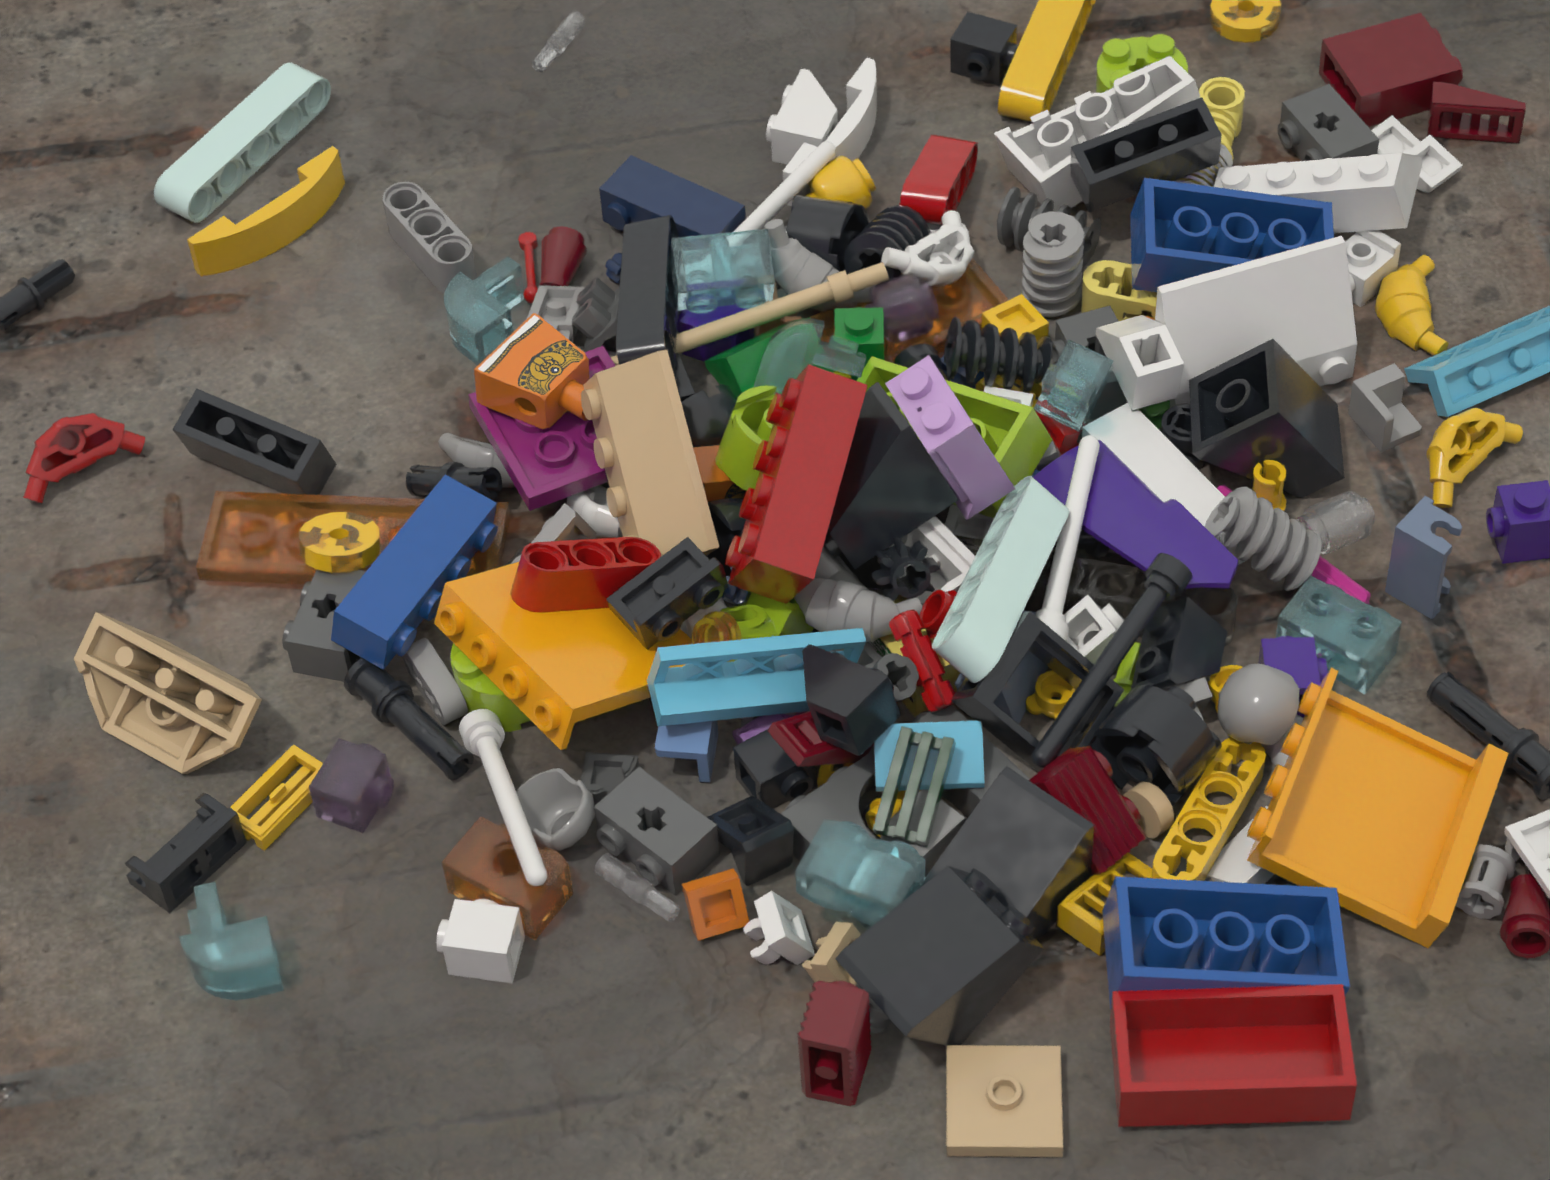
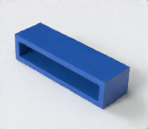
M445 474L334 610L331 641L383 670L396 654L401 657L405 655L416 637V628L423 619L431 621L437 614L445 583L464 578L470 569L471 558L478 550L482 553L485 552L492 544L498 530V526L493 524L497 503Z

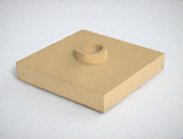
M947 1045V1156L1063 1157L1061 1047Z

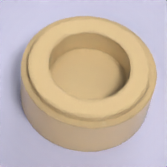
M1140 782L1124 793L1123 796L1129 798L1139 810L1141 819L1138 824L1146 837L1156 838L1172 827L1174 823L1173 807L1164 792L1157 786L1148 782Z

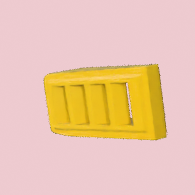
M1130 853L1123 855V858L1116 861L1115 865L1109 867L1106 872L1094 874L1058 905L1057 926L1099 956L1105 951L1103 918L1099 919L1089 912L1090 907L1102 914L1105 902L1100 897L1102 895L1108 897L1115 877H1125L1123 874L1126 871H1129L1137 878L1152 877V868Z

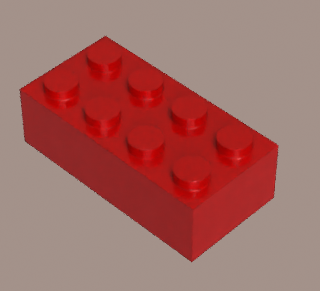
M808 364L796 379L791 377L788 379L782 394L776 393L774 395L766 418V422L773 424L769 441L762 440L753 463V469L759 471L755 489L748 488L739 512V517L746 519L742 536L736 535L733 538L726 557V566L732 567L728 581L729 585L787 604L814 580L868 385Z
M1343 984L1112 991L1110 1035L1118 1127L1340 1121L1351 1119L1357 1081Z

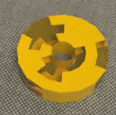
M1212 0L1210 22L1212 28L1220 36L1231 41L1244 43L1261 41L1271 36L1278 29L1280 22V0Z
M331 512L316 516L305 522L299 530L300 557L305 564L312 568L330 573H344L363 569L373 563L380 554L379 527L373 520L361 514L350 512Z

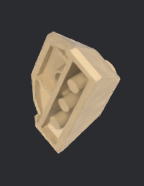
M95 612L74 657L79 673L83 674L88 696L102 730L181 774H189L239 748L262 701L249 685L168 641L98 612Z

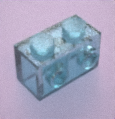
M768 229L671 238V263L677 310L689 309L692 313H708L715 310L718 306L737 305L740 308L749 309L764 304L766 301L773 300L775 279Z
M1310 576L1278 616L1276 638L1281 636L1314 637L1317 658H1326L1327 671L1329 672L1331 668L1337 670L1336 680L1366 694L1397 653L1402 621L1392 617L1381 608L1372 607L1346 594L1335 585L1327 584Z

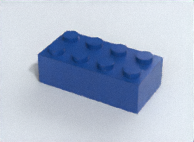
M1144 178L1130 214L1132 289L1157 292V287L1334 238L1332 202Z
M1116 876L1102 910L1110 1010L1112 991L1343 984L1344 994L1346 995L1350 988L1337 888Z

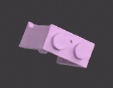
M929 355L885 383L925 449L958 498V501L955 503L966 520L1015 490L1010 479Z

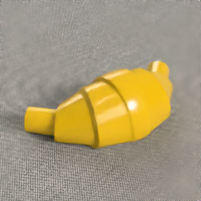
M1421 255L1412 264L1403 265L1395 272L1383 278L1375 303V312L1390 337L1400 340L1415 351L1421 348L1434 356L1446 351L1449 343L1433 333L1434 324L1431 319V304L1425 277L1434 270L1435 265L1430 257Z
M1471 408L1443 421L1435 431L1426 455L1429 461L1430 482L1433 483V505L1440 508L1452 507L1454 485L1462 484L1469 472L1474 471L1492 450L1502 445L1503 441L1512 444L1518 443L1523 435L1522 427L1518 424L1505 422V417L1502 414L1484 412L1479 408Z

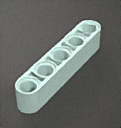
M293 63L282 65L163 172L154 189V200L156 203L194 223L206 219L322 112L330 99V82Z
M1027 476L1014 486L1015 490L1008 493L1003 500L932 643V649L972 683L983 679L999 662L1070 512L1063 503L1032 476Z

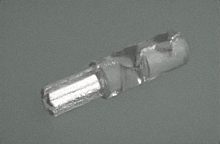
M576 11L570 12L545 42V47L532 61V66L537 72L543 73L553 60L563 53L586 25V20L580 13Z
M610 853L604 854L598 860L594 868V872L598 876L605 879L618 890L624 891L639 905H646L668 922L677 918L680 906L657 891L654 884L645 878L639 877L630 867Z

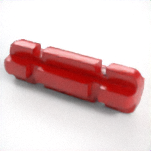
M908 610L896 615L889 621V627L895 640L903 642L904 646L900 648L902 655L910 658L917 668L919 678L916 685L917 687L923 686L925 692L921 693L927 709L931 712H936L953 704L951 698L955 694L949 680L944 681L942 675L946 674L937 653L932 649V642L929 636H923L921 630L925 627L918 612Z

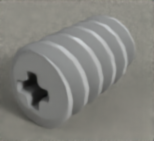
M1050 211L1038 214L1029 220L1028 232L1023 240L1022 294L1043 317H1056L1068 313L1076 307L1081 299L1084 231L1081 224L1073 216L1063 212Z
M1248 487L1237 488L1224 497L1214 508L1204 526L1215 538L1221 534L1219 541L1228 550L1237 545L1235 557L1239 560L1245 561L1253 555L1251 568L1260 572L1269 566L1267 578L1274 583L1285 577L1283 589L1286 591L1296 589L1311 576L1321 554L1322 541L1319 534L1311 529L1305 530L1304 524L1296 519H1289L1288 514L1279 508L1273 509L1271 502L1263 497L1257 498L1256 492Z

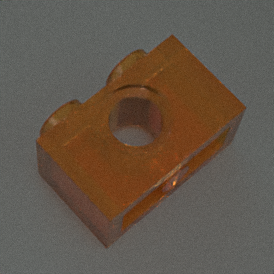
M482 816L479 817L442 861L449 893L462 900L475 901L477 899H487L499 905L519 907L524 934L534 940L540 936L574 894L569 864L563 856L551 848L545 847L541 849L538 847L547 871V879L540 886H532L526 881L506 825L500 824L498 826ZM513 872H516V873H517V874L510 875V876H504V875H506V874H508V873H513Z

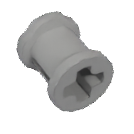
M1477 845L1456 906L1466 914L1477 918L1491 919L1494 916L1500 915L1504 905L1501 893L1505 881L1513 877L1516 868L1514 858L1501 848L1491 845Z

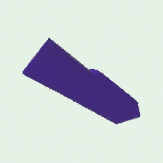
M1098 440L1100 447L1081 529L1144 572L1158 553H1166L1177 558L1190 569L1193 575L1192 580L1185 589L1198 587L1229 588L1238 568V559L1176 499L1163 502L1105 443ZM1079 445L1052 461L1033 477L1064 505H1066Z

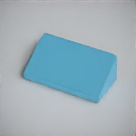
M980 721L892 724L874 742L876 792L884 791L902 726L911 728L913 732L921 734L922 731L933 733L934 737L942 739L943 736L954 738L956 746L944 789L985 788L983 733ZM911 745L899 791L907 789L918 746ZM930 750L919 790H929L939 751Z

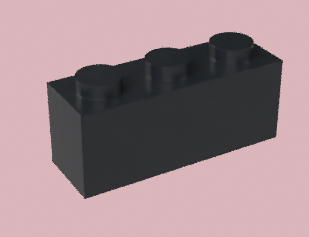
M1203 97L1072 146L1070 175L1090 213L1137 195L1144 178L1174 181L1219 164L1222 135Z
M197 388L172 429L192 455L311 505H314L337 465L320 439Z

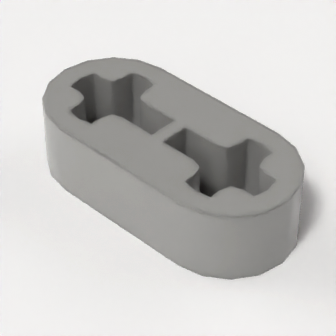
M423 638L412 643L406 654L402 656L413 682L439 722L444 726L467 715L468 708L458 684L429 640Z

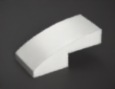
M1393 115L1371 130L1379 138L1377 154L1405 153L1421 156L1422 168L1416 188L1418 190L1430 193L1459 172L1463 166L1431 135L1420 142Z

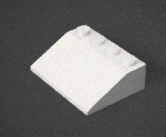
M1338 236L1157 287L1155 321L1166 325L1184 362L1178 398L1170 400V408L1175 405L1190 404V379L1271 339H1274L1319 386L1336 384L1344 379L1353 377L1357 337L1347 249L1343 237Z

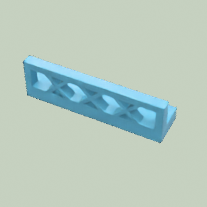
M1550 306L1404 368L1408 382L1428 384L1437 415L1449 417L1549 373Z
M863 628L658 647L647 678L657 725L667 726L810 711L806 701L802 650L808 644L828 652L844 649L843 651L836 652L843 655L846 659L857 663L866 643ZM686 664L682 667L669 668V666Z

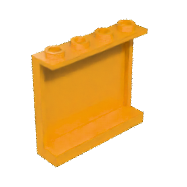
M519 562L446 582L434 624L560 750L567 748L575 722L651 698L647 678L658 647L696 644L684 631L679 629L670 639L658 641L647 650L610 608L543 613L525 610L518 606L510 595ZM686 664L669 666V668L682 667Z
M1331 668L1320 685L1311 682L1302 696L1298 712L1305 716L1301 725L1293 724L1282 745L1281 752L1288 755L1284 767L1279 764L1275 767L1266 785L1264 794L1272 797L1268 808L1266 809L1261 806L1249 827L1247 836L1255 841L1247 861L1298 886L1337 888L1340 906L1429 948L1449 925L1508 752L1488 744L1475 760L1332 691L1331 689L1338 671Z

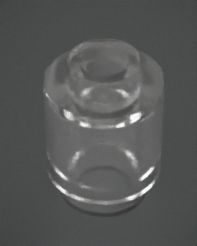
M1349 490L1307 507L1303 515L1297 517L1296 520L1304 524L1305 530L1311 529L1320 535L1322 541L1321 554L1327 555L1369 537L1372 532V524L1375 522V514L1370 502L1364 496H1359L1354 491Z

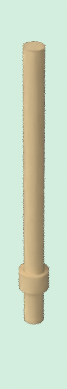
M881 262L850 274H846V271L843 270L826 276L827 282L678 333L676 353L680 354L834 300L837 304L854 298V292L889 280L885 265ZM617 355L612 356L611 359L616 366L619 365Z

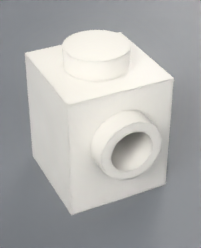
M455 899L449 920L442 919L440 922L436 942L437 951L444 954L448 975L513 983L525 939L519 907L499 905L487 899H477L475 901Z

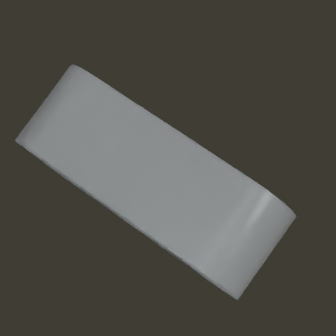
M399 182L388 187L383 193V205L391 238L444 295L462 296L472 291L477 284V273L470 240L417 184Z

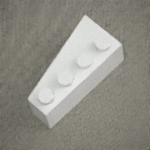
M1168 56L1114 80V88L1103 93L1086 92L1075 97L1076 104L1053 115H1050L1048 110H1045L1030 117L1032 124L1014 132H1011L1010 128L1007 127L995 132L994 136L1008 170L1029 192L1037 195V200L1040 204L1047 198L1053 200V212H1058L1064 204L1072 208L1083 201L1070 175L1072 146L1201 97L1195 80L1173 58Z

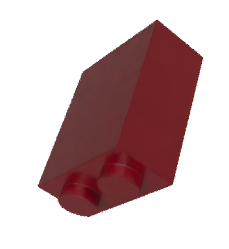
M1421 12L1322 39L1319 64L1320 76L1326 85L1330 84L1368 127L1381 124L1392 115L1396 119L1428 111L1433 81L1459 85L1463 79L1460 61L1457 57L1450 54L1442 43L1439 31L1430 26Z

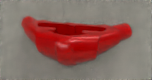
M95 413L61 418L53 423L34 442L35 448L26 470V474L30 478L23 498L42 504L49 482L58 483L63 477L71 473L75 474L95 464L101 458L114 455L118 448L140 455L145 443V437L124 430L125 424L98 417Z

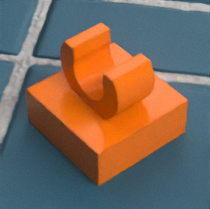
M734 868L682 884L693 933L698 941L742 928L749 922L740 879Z

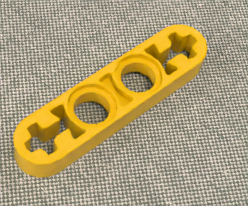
M1232 737L1225 739L1221 743L1222 748L1203 772L1155 854L1151 878L1204 881L1262 780L1266 753L1260 743L1252 742V744H1246ZM1240 759L1245 760L1238 769L1237 777L1231 774L1232 764H1237ZM1220 791L1231 795L1234 801L1227 805H1217L1210 802L1206 796L1209 793ZM1192 828H1201L1210 832L1213 838L1206 842H1195L1187 838L1184 833ZM1181 857L1187 860L1186 871H1181L1177 876L1170 875L1176 872L1180 865Z

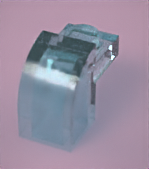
M509 256L492 268L485 270L473 281L462 272H459L452 278L445 290L444 304L451 340L457 350L477 366L514 332L510 309L524 300L521 265Z
M797 320L779 329L768 341L762 354L754 387L776 386L775 394H782L790 377L796 379L808 364H816L861 378L866 362V354L857 351L859 343L846 338L831 335L829 343L821 341L820 338L824 328V321Z
M1068 340L1056 365L1050 364L1042 380V393L1034 406V410L1080 432L1095 408L1113 372L1114 361L1074 341Z
M216 882L194 886L197 908L188 910L192 934L179 936L190 971L198 985L211 995L228 1000H245L284 991L276 945L267 916L227 925L225 910Z

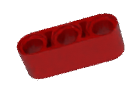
M932 134L904 182L899 205L910 207L919 212L929 224L942 226V215L947 211H956L974 176L978 157V143Z
M639 537L530 543L523 548L510 595L518 606L532 612L543 613L609 608L606 599L661 557V553L653 543Z

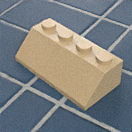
M668 350L657 351L594 374L583 384L584 390L581 393V404L585 417L593 421L597 439L594 440L595 458L598 466L601 469L605 468L610 486L606 492L607 504L611 515L614 518L618 517L622 536L639 537L648 540L660 550L661 557L686 537H689L706 556L718 549L719 543Z

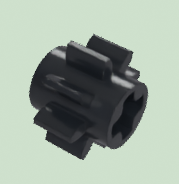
M896 537L894 546L888 548L885 552L876 551V555L880 559V569L872 572L871 577L878 585H885L883 589L884 596L894 601L899 595L909 599L918 597L925 591L933 592L935 590L930 583V573L936 572L940 568L933 558H925L928 548L922 541H916L910 548L899 537Z

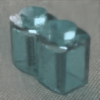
M824 820L795 870L796 892L815 904L831 910L847 912L856 919L873 926L922 887L925 882L926 859L919 855L915 848L905 842H890L872 838L864 828L854 822Z

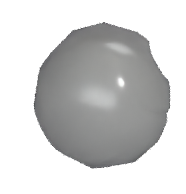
M1248 664L1233 672L1219 693L1217 716L1220 726L1228 736L1246 744L1258 742L1273 745L1282 738L1294 721L1299 709V688L1293 677L1286 672L1265 664Z
M553 768L534 775L522 784L516 792L536 845L540 850L548 852L553 850L560 851L572 846L586 835L595 817L593 795L581 780H574L560 768Z

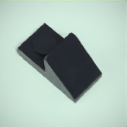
M754 796L747 797L707 816V818L717 824L719 842L731 850L744 885L750 886L792 864L794 828L791 820Z

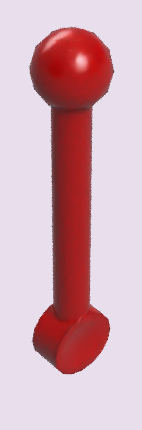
M525 232L518 238L519 246L524 250L527 288L524 290L523 297L526 302L532 304L538 287H536L533 252L538 242L536 234Z

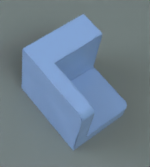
M717 720L658 726L655 742L656 755L658 757L697 759L699 782L710 783L718 739Z

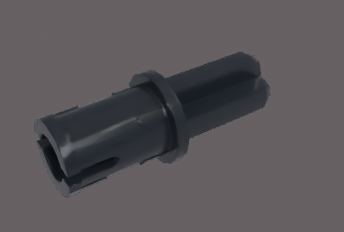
M58 259L30 279L20 278L16 287L0 297V329L5 330L35 308L38 311L43 309L45 300L70 285L75 278V273L64 259Z

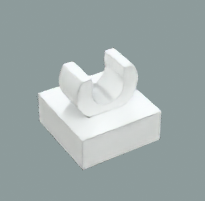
M773 891L754 901L759 918L749 921L743 930L747 936L755 941L761 940L764 937L765 940L762 945L750 952L752 958L763 965H767L783 956L794 964L799 965L815 955L802 911Z

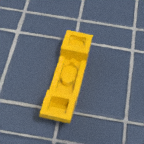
M332 146L297 168L300 181L298 185L236 225L223 216L188 238L187 241L196 273L200 276L213 275L258 261L290 244L315 225L334 204L345 184L339 151Z

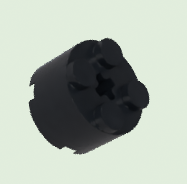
M798 195L795 196L792 202L791 215L785 229L788 238L797 239L803 247L811 253H815L841 272L845 270L844 254L846 248L863 228L869 224V219L863 205L849 201Z
M1149 685L1136 686L1128 692L1093 734V736H1096V739L1091 744V748L1101 753L1108 760L1113 771L1110 779L1118 788L1122 790L1127 783L1132 787L1140 782L1151 783L1164 792L1173 807L1212 762L1215 755L1222 748V744L1218 736L1208 728L1203 719L1194 711L1196 704L1190 694L1175 686L1170 687L1167 691Z

